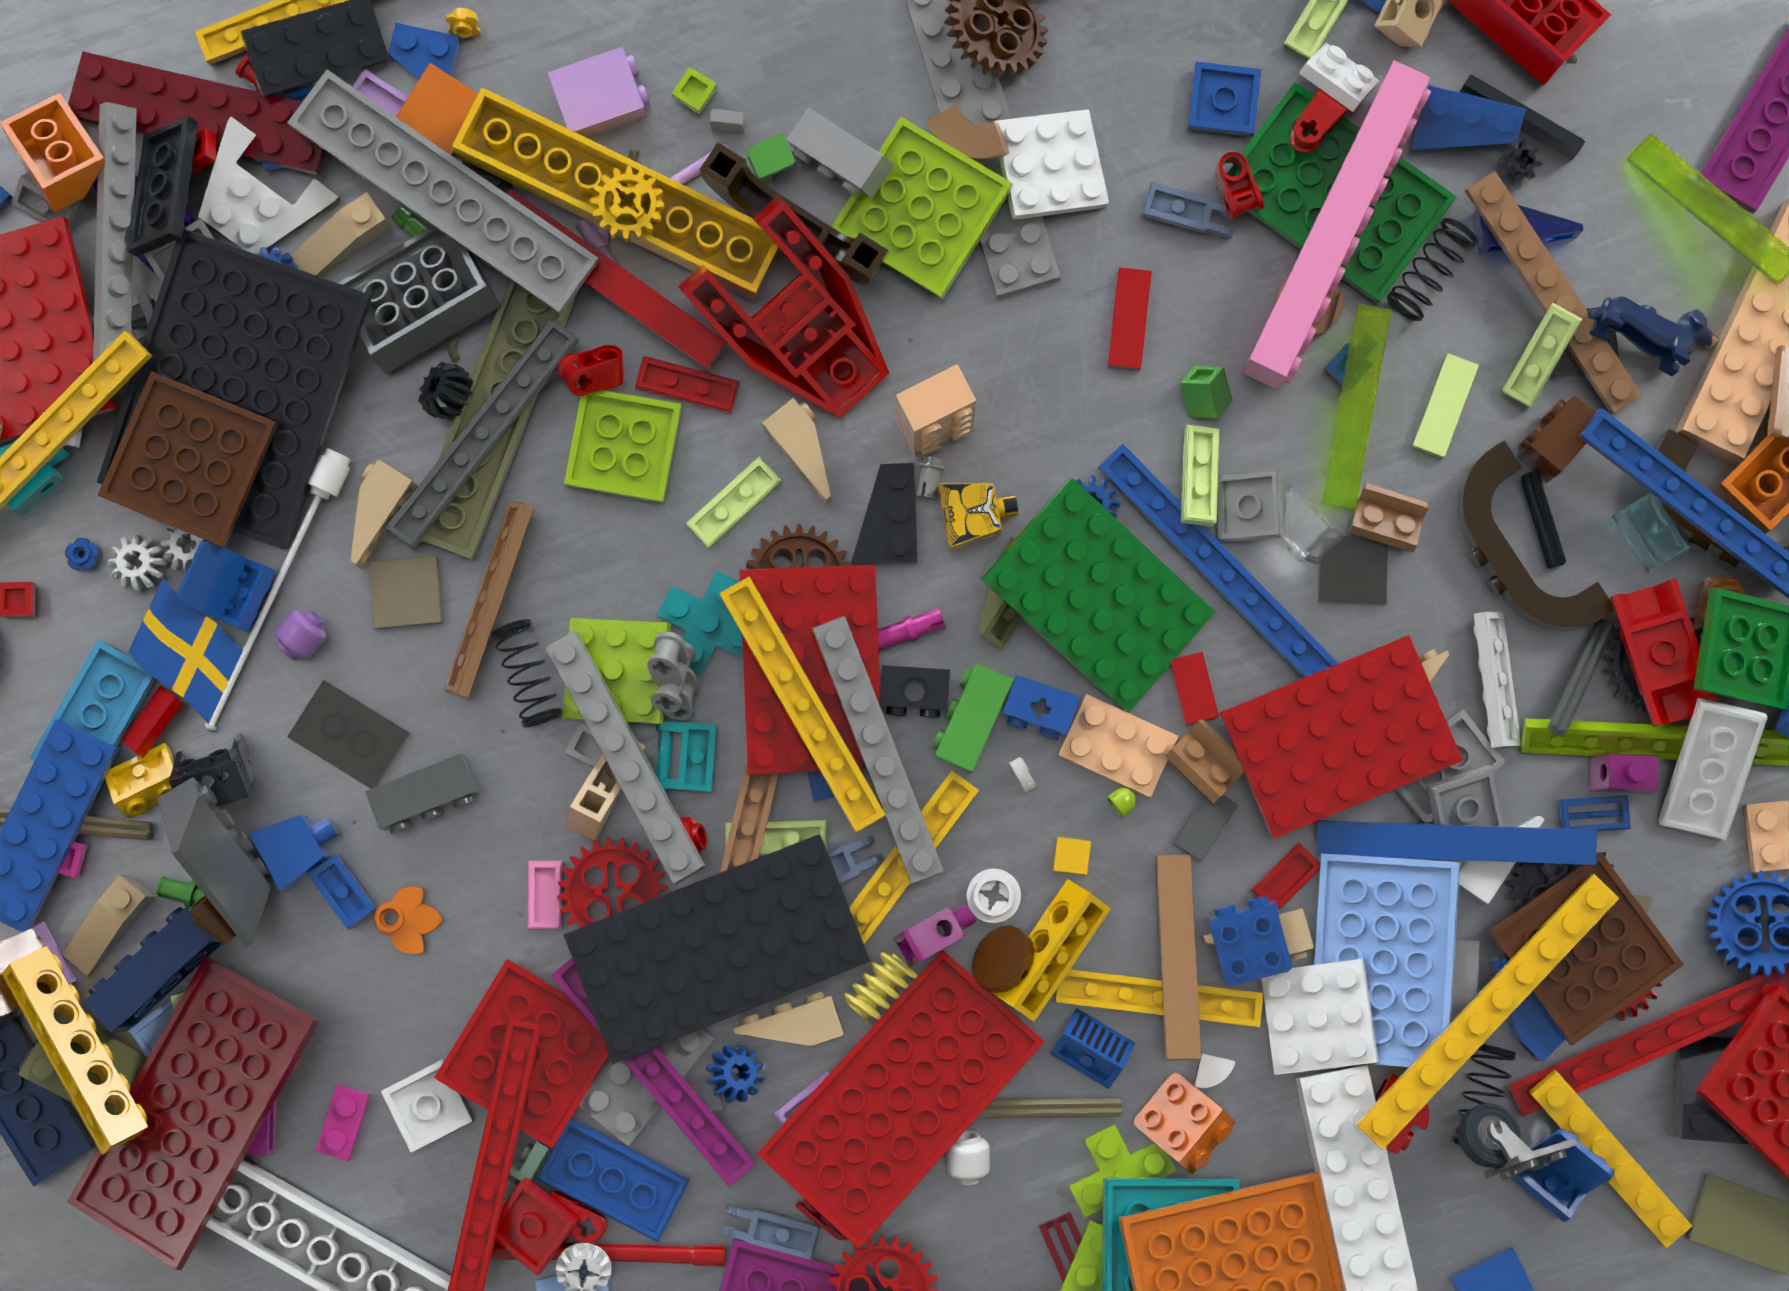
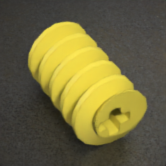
M881 952L880 957L884 963L883 966L874 962L871 963L870 966L875 974L874 976L864 972L861 974L865 986L854 982L852 987L856 993L855 996L847 993L843 994L845 1002L870 1025L868 1016L878 1020L881 1018L877 1009L878 1006L885 1009L891 1007L886 998L887 996L895 999L900 997L896 986L905 989L909 987L905 976L907 975L914 979L918 977L894 953L891 956Z

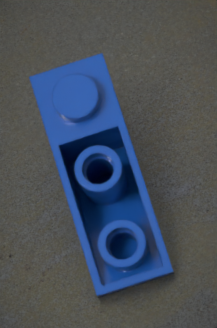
M1492 958L1488 961L1493 978L1509 962L1506 958L1502 961L1499 958ZM1532 992L1506 1019L1511 1036L1535 1061L1543 1062L1565 1040Z

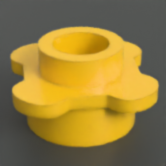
M457 8L446 16L445 21L449 23L448 32L450 34L460 36L461 38L480 35L481 29L477 27L478 18L474 11L467 8Z

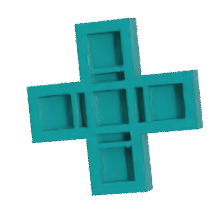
M716 571L702 600L671 586L656 615L658 618L686 631L683 640L692 645L696 650L695 660L690 663L689 668L700 676H703L717 647L742 659L741 632L719 596V593L737 584L739 581L719 571Z

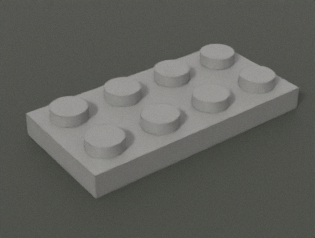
M703 1028L657 1048L684 1078L714 1041L715 1037ZM611 1059L594 1079L579 1104L580 1108L628 1147L661 1107L623 1061L612 1064Z

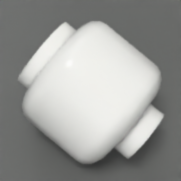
M965 1131L945 1153L947 1174L957 1179L961 1185H975L979 1183V1179L986 1176L990 1171L989 1143L981 1138L979 1133Z

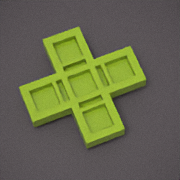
M1112 1124L1084 1139L1099 1170L1070 1184L1069 1187L1083 1216L1087 1217L1102 1209L1103 1178H1164L1177 1170L1169 1154L1154 1142L1130 1154L1116 1125Z

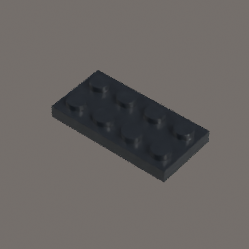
M348 0L240 31L261 97L318 81L326 70H329L334 75L389 60L371 0Z
M189 116L150 132L143 137L126 250L136 257L182 238L198 121Z

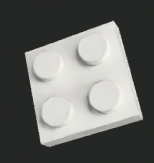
M1325 43L1305 63L1299 72L1300 75L1352 112L1356 110L1379 82L1373 76L1370 69L1363 65H1357L1346 57V53L1342 49L1334 45L1330 46L1328 43Z
M445 1059L381 1091L411 1153L474 1121L463 1096L434 1078Z

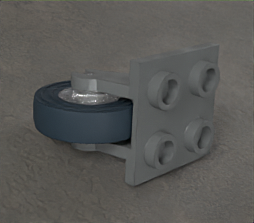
M1485 1103L1473 1107L1464 1114L1458 1126L1459 1143L1466 1156L1475 1164L1490 1168L1484 1172L1486 1179L1500 1175L1501 1180H1506L1518 1176L1526 1170L1532 1172L1549 1166V1163L1566 1158L1567 1154L1565 1151L1578 1145L1574 1138L1532 1151L1521 1140V1131L1514 1116L1504 1107L1493 1103Z

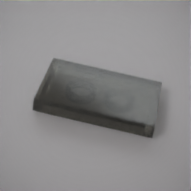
M323 680L287 737L372 789L378 786L409 737L410 732Z

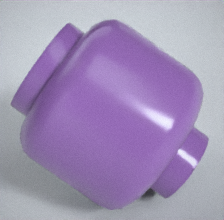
M299 610L292 611L276 629L275 636L278 641L275 644L280 651L292 660L296 661L298 658L309 659L326 639V633L321 627L324 621L311 610H308L306 613Z

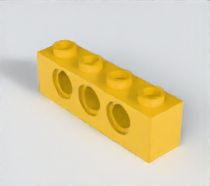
M1067 879L1029 935L1033 941L1035 951L1033 963L1029 971H1024L1020 976L1023 980L1017 986L1005 992L995 993L991 991V993L1035 1022L1112 908L1092 893Z

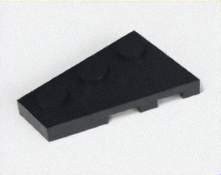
M914 463L880 464L852 557V566L918 563Z

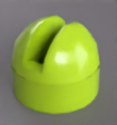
M1119 788L1109 794L1107 800L1113 809L1124 818L1134 809L1136 797L1131 790Z

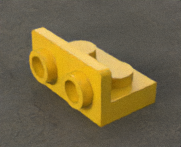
M166 743L150 749L144 757L138 755L109 769L105 779L113 804L126 818L145 813L148 809L159 804L158 798L172 790L169 779L174 758L171 749Z

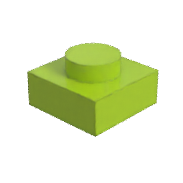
M689 66L671 94L674 99L700 114L718 86L717 83Z

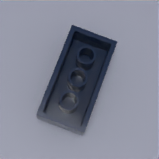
M180 906L165 919L168 924L159 932L154 930L140 942L142 948L133 956L128 954L114 966L116 972L107 980L105 978L100 979L88 990L90 996L83 1003L111 1033L127 1032L199 967L204 956L210 957L223 945L218 939L191 921L193 917L188 912L191 907L186 906L183 909Z

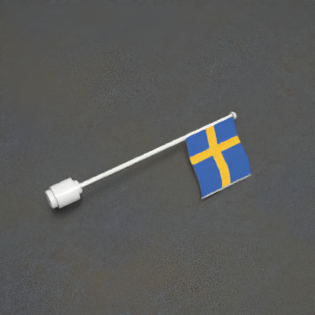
M326 448L323 455L319 454L308 480V484L312 486L310 493L314 494L315 497L243 649L216 622L202 612L176 600L177 593L163 577L131 644L129 653L147 673L183 697L206 721L204 727L207 731L212 732L217 729L215 727L217 719L321 498L328 500L330 495L338 496L351 469L348 467L351 461L350 458Z

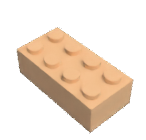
M958 364L896 394V422L914 456L922 453L923 456L930 455L941 448L939 443L949 438L957 441L971 433L969 428L974 426L977 400Z

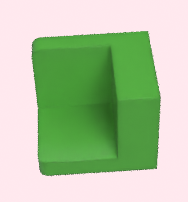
M783 133L746 149L748 160L756 177L766 185L773 183L772 175L795 165L794 157Z
M1195 365L1180 382L1190 417L1219 418L1232 402V395L1224 366Z

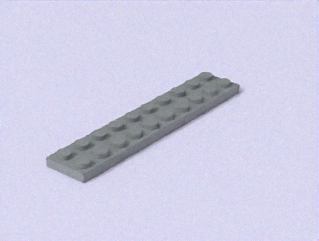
M905 0L939 113L952 106H957L965 118L974 124L980 125L997 120L1012 119L1000 80L995 78L993 69H990L984 75L982 65L978 64L972 69V59L970 57L963 60L960 58L964 52L962 48L953 49L952 46L957 39L947 36L952 26L944 24V21L949 16L945 9L951 2L949 0ZM999 158L989 160L973 159L1003 177ZM1006 198L979 241L997 298L1061 279L1043 217L1012 220L1008 199Z
M329 70L324 72L288 121L289 126L560 315L599 262V258Z

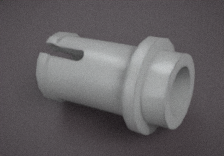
M923 456L922 462L918 464V466H921V472L915 496L937 499L941 470H945V466H942L943 459Z

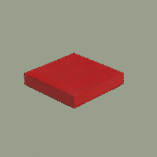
M525 1177L502 1207L495 1243L539 1276L580 1219Z

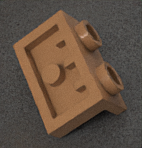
M1365 484L1356 502L1349 533L1414 553L1429 503L1419 500L1414 496H1406L1387 490L1382 486Z
M1200 720L1165 755L1213 804L1244 773L1235 750L1204 720Z

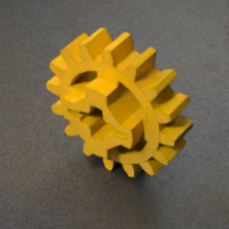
M627 166L625 174H620V171L614 168L613 178L610 179L608 176L603 175L601 177L604 186L595 185L593 188L594 192L599 196L591 198V206L599 208L592 212L594 220L603 219L599 224V228L601 231L611 228L610 236L612 239L618 233L623 234L624 242H628L630 234H635L636 238L641 240L642 230L645 229L652 234L654 229L651 222L661 223L662 221L661 215L656 212L664 210L665 207L664 202L657 201V199L663 196L662 189L653 190L656 179L652 177L647 181L644 180L645 170L643 169L637 175H633L631 166ZM629 183L635 184V186L623 187L621 184ZM609 194L613 200V205L606 212L605 201ZM649 196L651 204L649 212L646 214L642 208V203ZM620 197L627 202L633 200L635 211L628 206L622 209ZM622 221L634 222V224L632 225H623L620 223Z

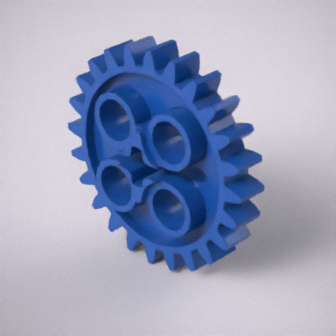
M1763 870L1759 871L1758 878L1754 880L1748 872H1745L1743 883L1733 877L1731 880L1732 889L1722 885L1720 888L1722 897L1713 896L1712 904L1716 908H1708L1707 916L1713 920L1707 921L1706 930L1714 931L1709 935V943H1720L1715 948V955L1727 954L1724 962L1725 966L1733 962L1738 963L1737 974L1748 968L1750 969L1751 979L1755 978L1758 971L1763 972L1766 981H1769L1772 971H1775L1778 977L1783 979L1785 968L1789 969V946H1780L1774 939L1779 936L1789 938V912L1784 914L1777 913L1773 910L1772 906L1783 904L1789 909V877L1782 883L1778 881V872H1774L1771 879H1766ZM1760 897H1764L1766 900L1769 953H1764L1762 950V925L1759 923L1761 917ZM1746 904L1751 906L1754 912L1743 914L1736 907ZM1744 936L1751 937L1756 941V944L1750 947L1744 946L1738 939Z

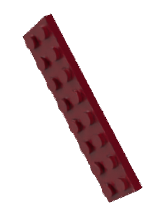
M82 51L68 101V106L78 120L99 124L100 104L109 102L136 108V133L146 135L183 117L189 116L198 121L196 134L206 128L216 134V151L218 152L227 122L230 117H233L256 134L240 157L320 175L326 151L288 124L290 118L301 105V101L271 94L261 97L258 91Z

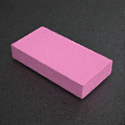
M528 861V929H563V913L560 912V909L563 908V900L557 899V896L563 893V887L558 885V881L564 880V872L562 871L564 861Z

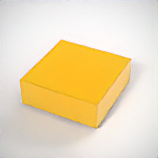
M1057 837L1053 871L1087 875L1091 841Z

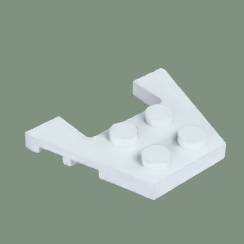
M230 117L198 217L243 250L259 254L261 247H269L336 201L339 196L314 178L297 202L290 204L237 164L238 159L256 134L233 117Z

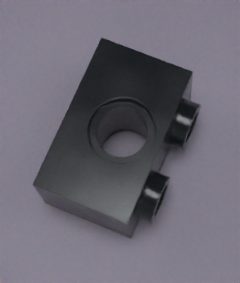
M882 665L881 709H886V715L906 716L908 710L920 711V717L940 718V713H947L950 669ZM911 684H918L924 689L925 694L919 701H910L905 696L906 688Z

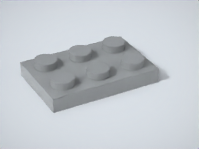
M1464 709L1446 721L1463 761L1396 789L1423 824H1428L1433 820L1426 785L1487 765L1493 767L1495 772L1506 763L1496 749L1491 747V743Z

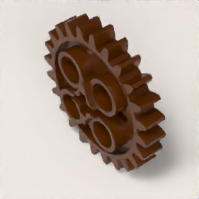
M949 0L951 3L945 9L949 16L944 21V24L952 26V28L947 33V36L957 39L952 47L953 49L962 48L964 50L960 58L963 60L970 57L972 59V69L980 64L982 65L984 75L990 69H993L995 78H999L1003 72L1007 78H1011L1015 73L1022 75L1027 68L1030 69L1044 53L1042 48L1048 41L1043 36L1048 32V28L1040 25L1046 17L1035 12L1040 7L1039 3L1031 4L1029 0Z
M798 524L795 533H791L788 526L785 525L782 536H779L774 530L771 531V542L761 538L759 545L762 550L752 549L751 556L755 560H747L746 568H781L773 560L778 556H784L789 559L791 565L786 568H797V550L802 552L801 567H811L807 562V559L810 557L822 559L824 562L823 567L852 566V562H842L846 557L847 551L841 550L836 552L835 549L839 541L836 539L830 543L826 542L827 531H824L818 537L815 536V526H811L808 533H803L801 524Z

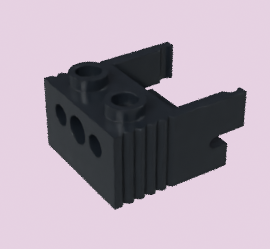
M242 732L238 733L237 737L234 738L233 746L230 750L226 748L219 749L210 753L207 757L197 760H185L182 751L177 752L169 779L171 788L174 789L194 777L201 787L207 785L216 797L217 803L215 805L217 807L250 797L249 794L255 771L251 761L247 760L249 750Z

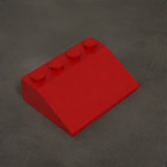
M1448 0L1459 12L1464 14L1542 85H1545L1611 16L1595 0Z

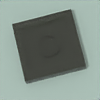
M1320 535L1318 603L1385 606L1387 604L1388 545L1361 536Z

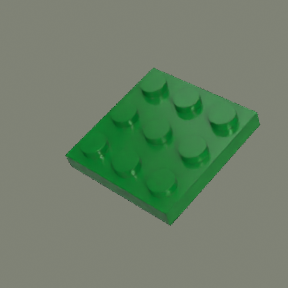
M1720 588L1709 589L1693 690L1776 710H1788L1789 606Z

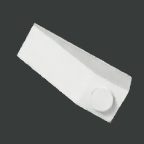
M1541 816L1531 817L1515 827H1540L1545 819ZM1455 860L1454 862H1460L1459 890L1481 905L1489 904L1516 862Z

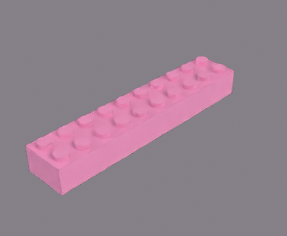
M1395 60L1391 64L1245 365L1243 374L1276 390H1279L1283 382L1290 384L1302 361V358L1298 357L1297 354L1298 352L1301 354L1305 353L1317 330L1311 325L1312 323L1318 325L1331 301V298L1327 297L1326 294H1333L1346 270L1340 265H1347L1360 241L1359 238L1355 237V234L1361 236L1374 212V209L1369 207V205L1375 207L1389 179L1383 176H1390L1403 150L1397 146L1403 148L1417 122L1416 119L1431 93V90L1426 88L1431 77Z

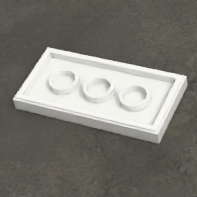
M1702 698L1697 699L1658 819L1659 825L1727 840L1768 718L1766 713Z

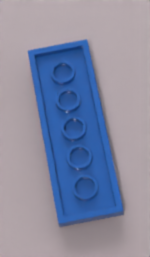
M55 719L0 830V922L21 932L32 929L120 748L61 720Z

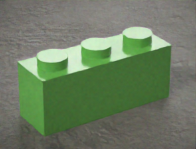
M976 663L974 670L967 667L959 685L965 688L959 701L953 698L945 716L951 719L947 730L939 729L933 742L932 748L937 750L935 758L972 774L1013 683V678L979 663Z

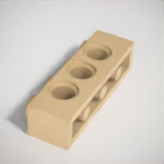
M1386 0L1374 26L1399 47H1422L1423 42L1429 35V30L1437 13L1443 6L1444 0Z

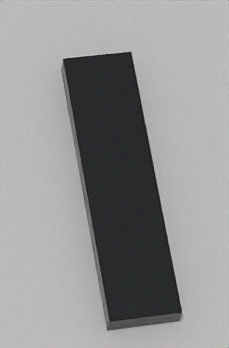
M1469 75L1459 91L1526 108L1521 131L1570 160L1575 158L1585 143L1581 137L1474 75Z

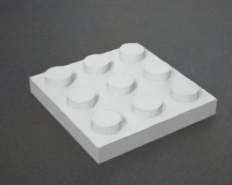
M1089 109L995 121L999 123L1010 153L999 157L1003 178L1013 183L1007 196L1012 220L1106 208L1109 205Z
M1364 959L1291 968L1290 971L1261 978L1274 1075L1379 1062Z

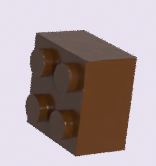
M1575 395L1567 402L1560 399L1542 417L1541 421L1545 425L1538 424L1519 444L1523 450L1517 458L1532 471L1540 472L1541 478L1548 483L1559 475L1587 444L1578 436L1595 415V412Z

